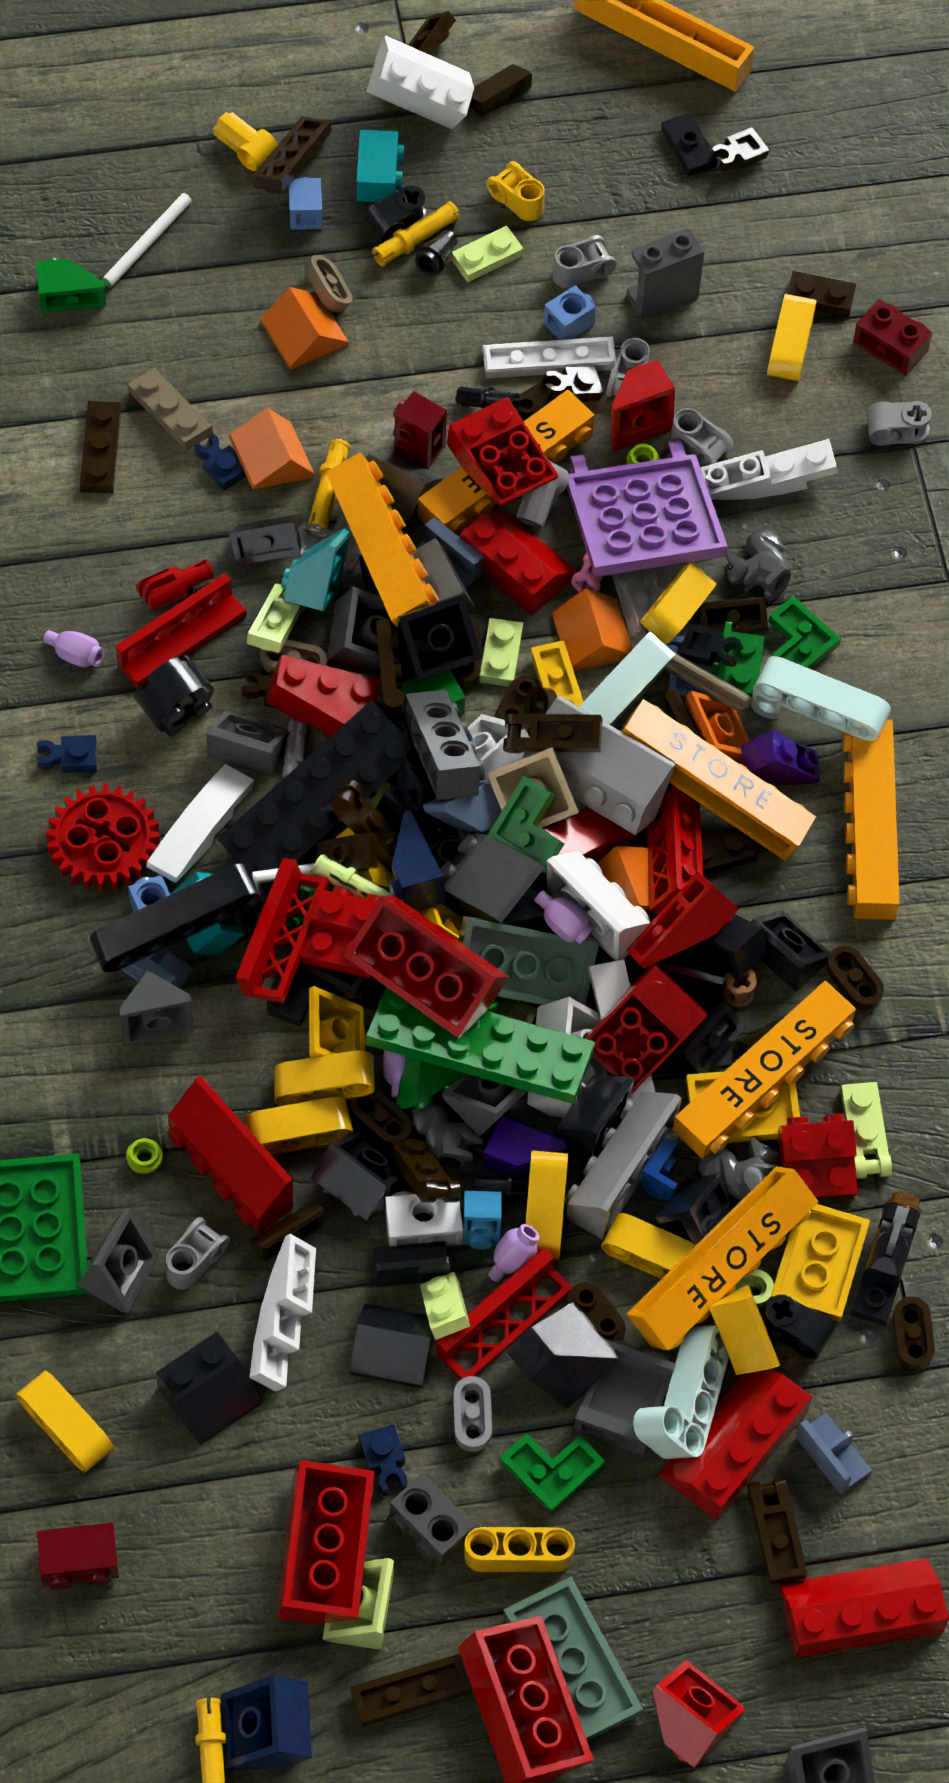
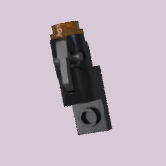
M894 1192L892 1197L886 1201L851 1312L852 1316L883 1326L887 1325L921 1215V1209L919 1208L920 1200L914 1195L905 1192Z

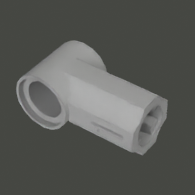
M551 461L550 463L559 477L525 494L516 515L518 521L535 528L543 529L555 496L560 495L565 490L569 481L567 470Z

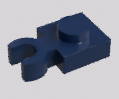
M214 433L208 437L210 447H202L200 443L194 446L196 456L205 460L203 461V469L222 491L246 477L235 450L230 445L221 449L219 447V439Z
M96 735L61 736V745H55L48 740L37 742L38 753L47 752L50 754L46 758H37L39 769L48 770L56 764H61L62 773L97 772Z
M395 1425L359 1434V1443L368 1470L380 1471L379 1490L383 1496L388 1495L386 1482L392 1478L397 1479L400 1482L401 1489L404 1490L407 1487V1476L397 1466L405 1464V1455Z

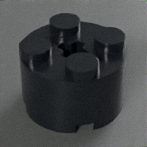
M184 655V661L175 657L156 668L146 677L149 685L144 690L139 686L134 694L135 701L159 731L165 732L171 737L183 729L185 720L193 715L196 718H200L212 708L209 700L214 693V688L189 656Z

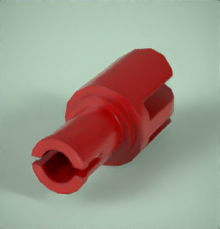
M203 559L182 570L172 566L140 580L136 584V590L151 609L156 611L186 598L189 588L214 579V572L207 559Z

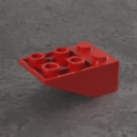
M508 397L449 424L448 447L462 469L499 506L559 477Z
M653 964L627 989L585 1039L595 1042L592 1056L613 1076H628L634 1080L631 1090L633 1094L707 1017V1014L658 965Z

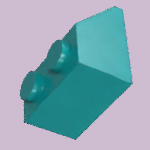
M345 527L307 549L299 559H294L291 568H286L282 578L281 588L286 589L284 601L320 611L326 608L339 592L351 535L350 528Z

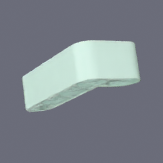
M777 656L768 658L754 686L751 707L754 712L764 718L777 719L784 707L866 741L878 739L891 712L889 703L876 695Z
M716 1324L693 1326L685 1334L686 1338L679 1348L664 1406L640 1408L634 1416L633 1425L636 1436L664 1459L698 1457L704 1451L729 1359Z

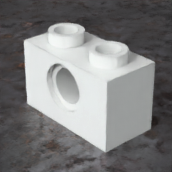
M401 1191L392 1196L385 1197V1216L389 1246L446 1241V1246L462 1245L463 1227L459 1201L457 1203H445L443 1199H436L434 1203H422L416 1194L409 1191ZM420 1213H427L432 1219L427 1222H420L415 1219V1216Z

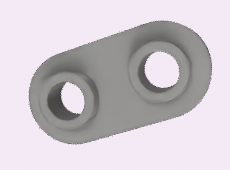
M468 1376L461 1379L454 1388V1436L457 1444L462 1449L469 1452H477L487 1447L492 1437L491 1391L489 1385L483 1379L476 1376ZM472 1394L477 1396L479 1400L475 1403H469L465 1400V1397ZM469 1430H476L480 1436L471 1439L466 1433Z

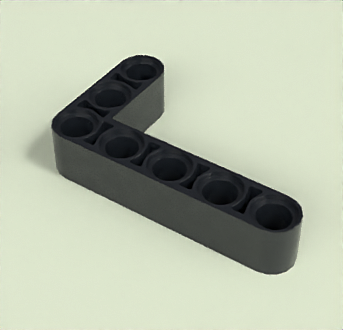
M242 863L235 864L96 930L91 934L90 942L102 971L116 972L234 915L238 917L247 932L252 936L268 896L248 865Z

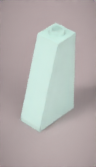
M649 632L579 707L592 715H601L604 722L613 726L650 688L675 656V653L654 634Z

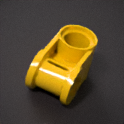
M510 161L506 164L505 170L496 177L491 176L486 180V187L492 197L504 204L520 219L531 222L542 217L544 213V186L540 181L527 173L517 162Z

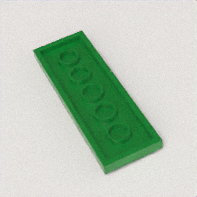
M387 987L367 1032L365 1045L574 1104L593 1055L595 1042L488 1011L460 1038H457Z

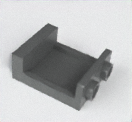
M686 228L632 250V257L639 267V277L637 285L627 288L626 296L640 320L699 298L704 250L691 229Z
M606 1340L620 1359L587 1390L583 1404L580 1405L575 1418L574 1432L644 1456L647 1445L639 1440L635 1434L634 1416L640 1408L663 1405L675 1364L669 1362V1359L662 1354L656 1352L646 1354L635 1350L631 1344L625 1341L614 1340L612 1342Z

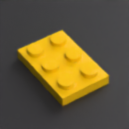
M724 1072L686 1074L688 1104ZM786 1083L779 1090L780 1095L768 1108L761 1106L753 1113L755 1118L744 1130L736 1129L728 1136L730 1138L728 1143L749 1142L750 1137H755L757 1141L778 1140V1127L787 1125V1118L800 1117L796 1083L793 1085Z
M816 1204L810 1210V1216L803 1223L795 1225L790 1231L771 1298L776 1295L790 1296L811 1310L820 1312L830 1320L840 1323L870 1220Z

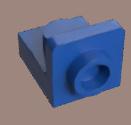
M664 1137L642 1170L639 1185L643 1186L645 1192L653 1198H663L668 1201L675 1193L677 1183L668 1177L674 1170L678 1159L674 1157L677 1144Z

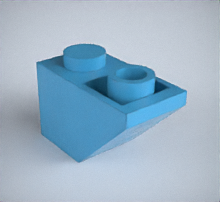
M464 1191L462 1245H468L477 1250H487L492 1246H497L501 1228V1192Z

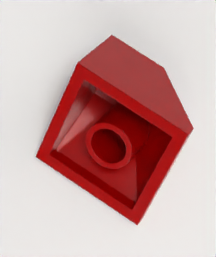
M658 359L646 364H639L627 370L612 403L611 448L614 452L669 432L672 429L675 387Z
M687 1660L660 1681L653 1689L664 1744L673 1750L674 1755L679 1760L689 1763L694 1768L710 1755L747 1709Z

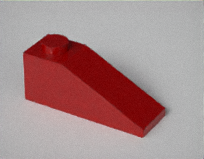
M698 871L626 951L643 968H646L716 935L722 927L731 921L732 916L739 908Z

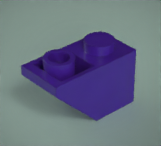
M771 730L741 745L743 765L766 783L778 786L815 784L820 781L817 751L775 730Z
M501 1116L484 1151L483 1167L505 1176L511 1174L514 1179H521L530 1174L532 1150L567 1153L568 1143L553 1132L546 1131L543 1133L530 1128L529 1124L521 1119H508Z

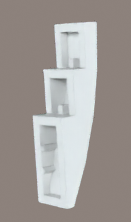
M225 764L203 787L174 823L147 861L146 867L176 883L212 846L214 836L232 818L234 808L252 790L254 779Z
M292 1234L285 1236L271 1272L257 1324L249 1377L275 1392L286 1387L288 1354L299 1350L301 1317L312 1313L316 1248Z

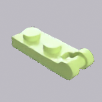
M275 583L248 632L247 644L279 653L300 613L304 611L306 606L284 601L286 589L281 588L280 584Z
M877 1082L841 1085L840 1094L845 1121H854L857 1179L867 1178L868 1174H879L880 1177L891 1176L892 1162L888 1152ZM876 1154V1159L865 1160L864 1155Z

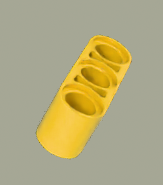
M789 294L784 295L767 375L794 381L800 380L817 300Z
M694 561L688 562L668 584L640 620V623L662 643L667 645L683 629L717 583Z
M348 1051L280 1063L274 1068V1102L278 1106L336 1096L351 1099L370 1095L375 1090L374 1056L367 1051Z
M337 1096L259 1110L248 1114L244 1118L245 1126L271 1155L329 1145L353 1133L347 1101L345 1098Z
M532 1150L525 1224L533 1227L539 1234L537 1253L544 1248L554 1259H559L568 1153Z
M617 1213L601 1244V1249L616 1260L662 1279L697 1244H693L684 1238L634 1216Z
M43 1371L16 1393L18 1401L27 1413L83 1473L89 1471L114 1450L111 1440L48 1371Z
M480 1527L473 1529L466 1536L464 1560L469 1568L478 1572H561L566 1570L572 1563L575 1542L571 1533L562 1528ZM476 1544H485L491 1551L487 1555L480 1556L473 1553L471 1548ZM514 1544H522L528 1548L529 1552L523 1556H517L511 1553L509 1548ZM553 1544H559L567 1552L562 1556H554L549 1553L547 1548Z

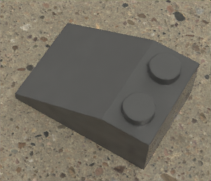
M352 587L335 602L327 662L354 672L380 675L376 621L390 619L380 596ZM390 619L391 632H398V628ZM399 646V652L393 653L394 663H401L402 678L414 679V677L407 673Z
M473 833L462 840L457 850L459 852L451 862L444 864L440 871L444 879L446 901L461 914L502 923L544 867L537 861L488 835Z

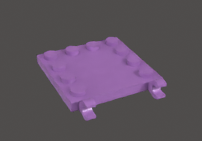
M681 439L667 441L670 453L667 454L666 459L588 471L584 455L570 457L573 469H570L571 474H569L567 490L595 577L727 556L728 546L696 454H685Z

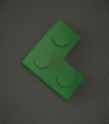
M794 596L790 597L769 615L768 622L789 640L769 657H781L812 669L840 646L841 638Z
M523 776L488 833V836L537 861L544 867L542 872L547 874V860L552 856L559 855L565 845L564 842L538 826L556 795L529 777Z
M527 1433L499 1457V1463L550 1515L603 1469L606 1463L580 1435L553 1459Z

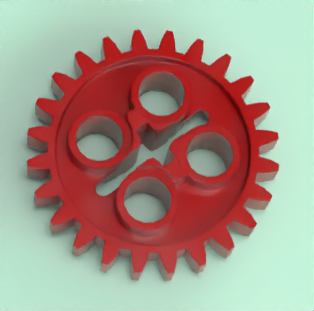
M104 783L101 792H96L94 786L89 785V794L84 795L82 791L77 789V799L75 801L69 797H64L65 808L57 806L54 808L56 818H49L48 822L51 830L46 831V838L49 842L47 844L48 854L52 855L53 866L61 865V876L63 877L71 873L72 884H76L83 879L86 890L91 887L93 882L98 883L99 891H103L105 883H110L112 888L117 890L119 880H123L128 886L131 885V874L142 878L143 870L141 866L146 867L147 861L158 847L157 844H160L158 820H153L155 818L154 809H146V799L142 798L135 802V791L132 790L124 796L122 795V786L118 785L114 793L109 792L107 783ZM96 813H101L105 815L100 819H95L91 817ZM126 829L135 831L130 835L121 834ZM76 840L86 841L82 845L72 844ZM105 856L116 857L112 861L101 860Z

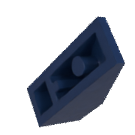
M410 810L404 812L392 862L393 880L388 883L391 896H396L417 911L445 903L446 896L443 875Z

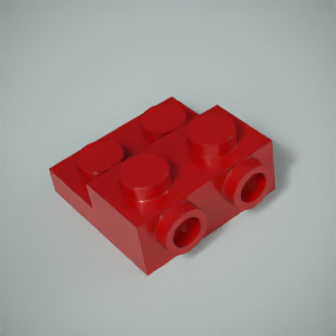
M334 887L331 892L321 890L310 917L312 928L301 953L302 963L370 978V974L344 957V954L381 897L375 894H367L365 899L354 897L348 890L341 887Z
M844 1114L822 1116L823 1122L809 1123L808 1117L787 1118V1125L778 1127L781 1167L795 1169L816 1198L858 1194L855 1167L857 1152L853 1120L845 1121Z

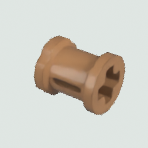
M750 969L741 978L727 972L725 977L726 984L723 988L724 1002L734 1009L747 1008L754 999V989L757 985L755 972Z

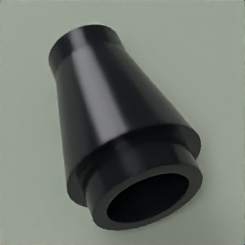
M443 230L437 237L418 248L415 257L418 269L427 275H434L443 271L453 248L457 245V237L451 231Z

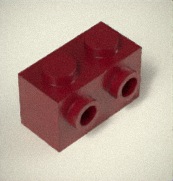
M879 298L856 323L853 343L907 376L929 351L932 331L928 330L923 323L914 321L903 314L896 306L887 304Z
M413 391L406 401L401 400L397 404L393 412V417L395 418L393 430L394 451L402 458L413 461L428 469L446 447L447 409Z
M113 1522L37 1531L40 1574L43 1587L50 1586L51 1589L62 1590L72 1587L73 1583L88 1582L91 1585H104L111 1582V1579L119 1578Z

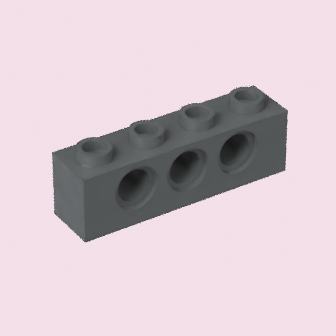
M446 690L405 694L404 723L437 800L479 795V781H484L485 778L484 765L482 760H477L473 740L469 741L467 738L465 722H460L457 704L451 702Z

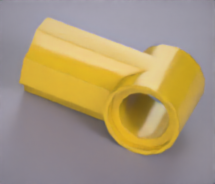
M233 112L230 114L224 113L213 128L214 136L233 149L240 162L250 171H256L278 145L269 132L264 129L256 131Z

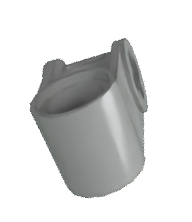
M590 236L585 240L562 246L556 251L552 278L556 285L562 288H572L575 285L608 276L616 269L617 261L613 256H609L604 247L605 241L602 236Z
M631 338L622 344L615 368L612 369L606 397L611 398L617 394L627 370L639 364L649 363L650 348L644 340ZM629 358H638L640 360L635 361Z
M921 401L876 402L870 405L867 409L870 442L875 445L885 446L890 444H919L926 441L930 431L928 424L932 416L930 407ZM914 410H917L916 417H913ZM915 429H918L917 435H915Z
M685 408L675 414L670 440L681 439L685 454H696L700 467L717 463V460L724 453H728L734 448V442L725 430L715 426L698 411ZM682 428H687L691 431H685Z
M198 1217L190 1224L184 1235L166 1255V1278L168 1283L176 1289L185 1290L195 1285L207 1269L224 1254L230 1243L228 1236H220L205 1225L206 1221L202 1217ZM180 1263H186L190 1265L191 1268L185 1271H179L175 1269L174 1266Z

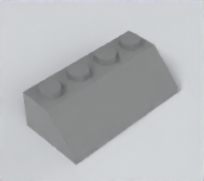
M558 696L546 714L590 713L567 699ZM604 721L602 722L601 753L555 752L573 798L634 835L655 820L676 766L672 761ZM524 752L523 757L537 752Z
M642 1091L635 1102L632 1100L627 1102L620 1115V1119L623 1121L617 1130L611 1128L608 1131L601 1145L604 1148L598 1158L592 1156L583 1171V1175L586 1177L580 1186L574 1184L564 1200V1203L567 1204L566 1219L602 1240L605 1238L616 1214L622 1212L639 1186L642 1170L664 1137L669 1139L673 1134V1123L675 1116L680 1111L682 1097L670 1093Z

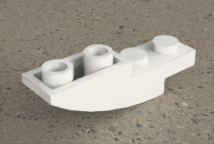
M829 439L764 456V452L761 450L700 467L710 497L715 500L756 499L808 489L806 484L808 481L838 473Z

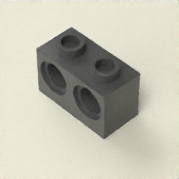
M424 1473L420 1474L390 1501L389 1514L391 1517L389 1520L395 1529L402 1535L408 1533L417 1542L415 1546L419 1553L429 1562L434 1559L441 1567L464 1547L466 1536L475 1529L473 1522ZM413 1503H419L426 1508V1511L420 1515H413L406 1508ZM443 1529L449 1531L452 1534V1538L442 1542L436 1540L432 1534L437 1530Z

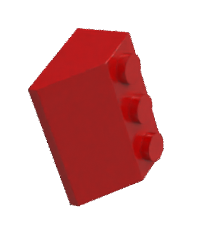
M508 511L483 513L460 533V538L483 556V575L531 616L571 582L574 574L578 572Z

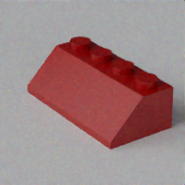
M382 896L344 954V957L457 1038H460L491 1007L509 979V976L396 896Z
M200 1075L193 1081L168 1114L169 1130L167 1134L177 1148L181 1149L184 1147L191 1155L190 1161L195 1169L202 1175L207 1173L214 1181L212 1186L216 1193L224 1201L229 1199L235 1205V1212L241 1222L247 1227L252 1225L260 1234L293 1209V1179Z
M762 1370L742 1374L715 1407L703 1453L698 1457L670 1459L658 1476L718 1522L747 1487V1483L752 1481L808 1413L812 1396L785 1375L778 1372Z
M306 1460L299 1461L293 1474L276 1619L313 1625L357 1620L374 1471Z
M927 1558L779 1584L795 1659L944 1633L949 1621L941 1583Z
M542 1615L475 1631L458 1646L505 1783H546L594 1761Z

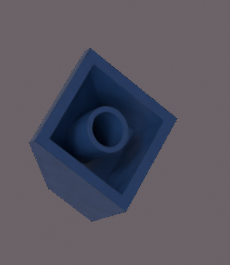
M272 1675L221 1694L222 1732L226 1734V1743L223 1744L224 1770L283 1768L312 1758L308 1682Z

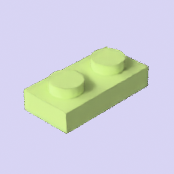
M505 226L452 251L451 260L466 281L470 282L522 257L524 248L508 226Z
M496 618L489 619L479 683L509 687L511 682L514 681L523 622Z
M454 1271L443 1276L434 1277L430 1281L420 1284L430 1329L435 1340L470 1327L460 1284Z

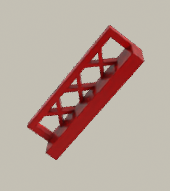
M224 573L116 645L117 666L136 688L147 684L149 681L146 677L163 663L175 657L182 661L184 655H191L247 617V610L232 594L231 579Z
M674 785L665 792L655 820L647 825L650 911L657 915L698 871L703 875L700 803ZM663 811L661 818L659 820V813ZM665 832H666V835H665V837H664V839H663V841H662V843H661V845H660V842H661V840H662V838H663V836H664V834H665ZM667 883H668V891H666V892L663 894L664 889H665V887H666V885H667Z
M282 859L239 967L236 979L244 996L284 1003L299 965L301 953L312 928L310 917L321 890L327 891L330 885L328 878L301 873L296 860ZM301 885L317 887L312 897L300 902L297 895ZM302 913L305 918L303 925L289 932L286 928L288 919ZM290 942L293 947L291 955L277 962L274 957L276 949ZM277 972L279 973L281 981L277 990L261 988L264 979Z
M544 1248L467 1314L470 1327L436 1341L435 1355L460 1380L468 1376L479 1375L568 1296L572 1286L553 1268L554 1258ZM546 1277L560 1289L552 1297H536V1286ZM532 1290V1296H525ZM515 1304H531V1316L525 1321L509 1320V1309ZM536 1304L542 1305L536 1310ZM503 1314H505V1320H498ZM489 1327L505 1328V1337L499 1344H482L483 1332ZM509 1328H516L509 1334ZM478 1337V1343H471ZM461 1351H478V1362L467 1372L453 1359ZM482 1351H489V1353H487L482 1358Z

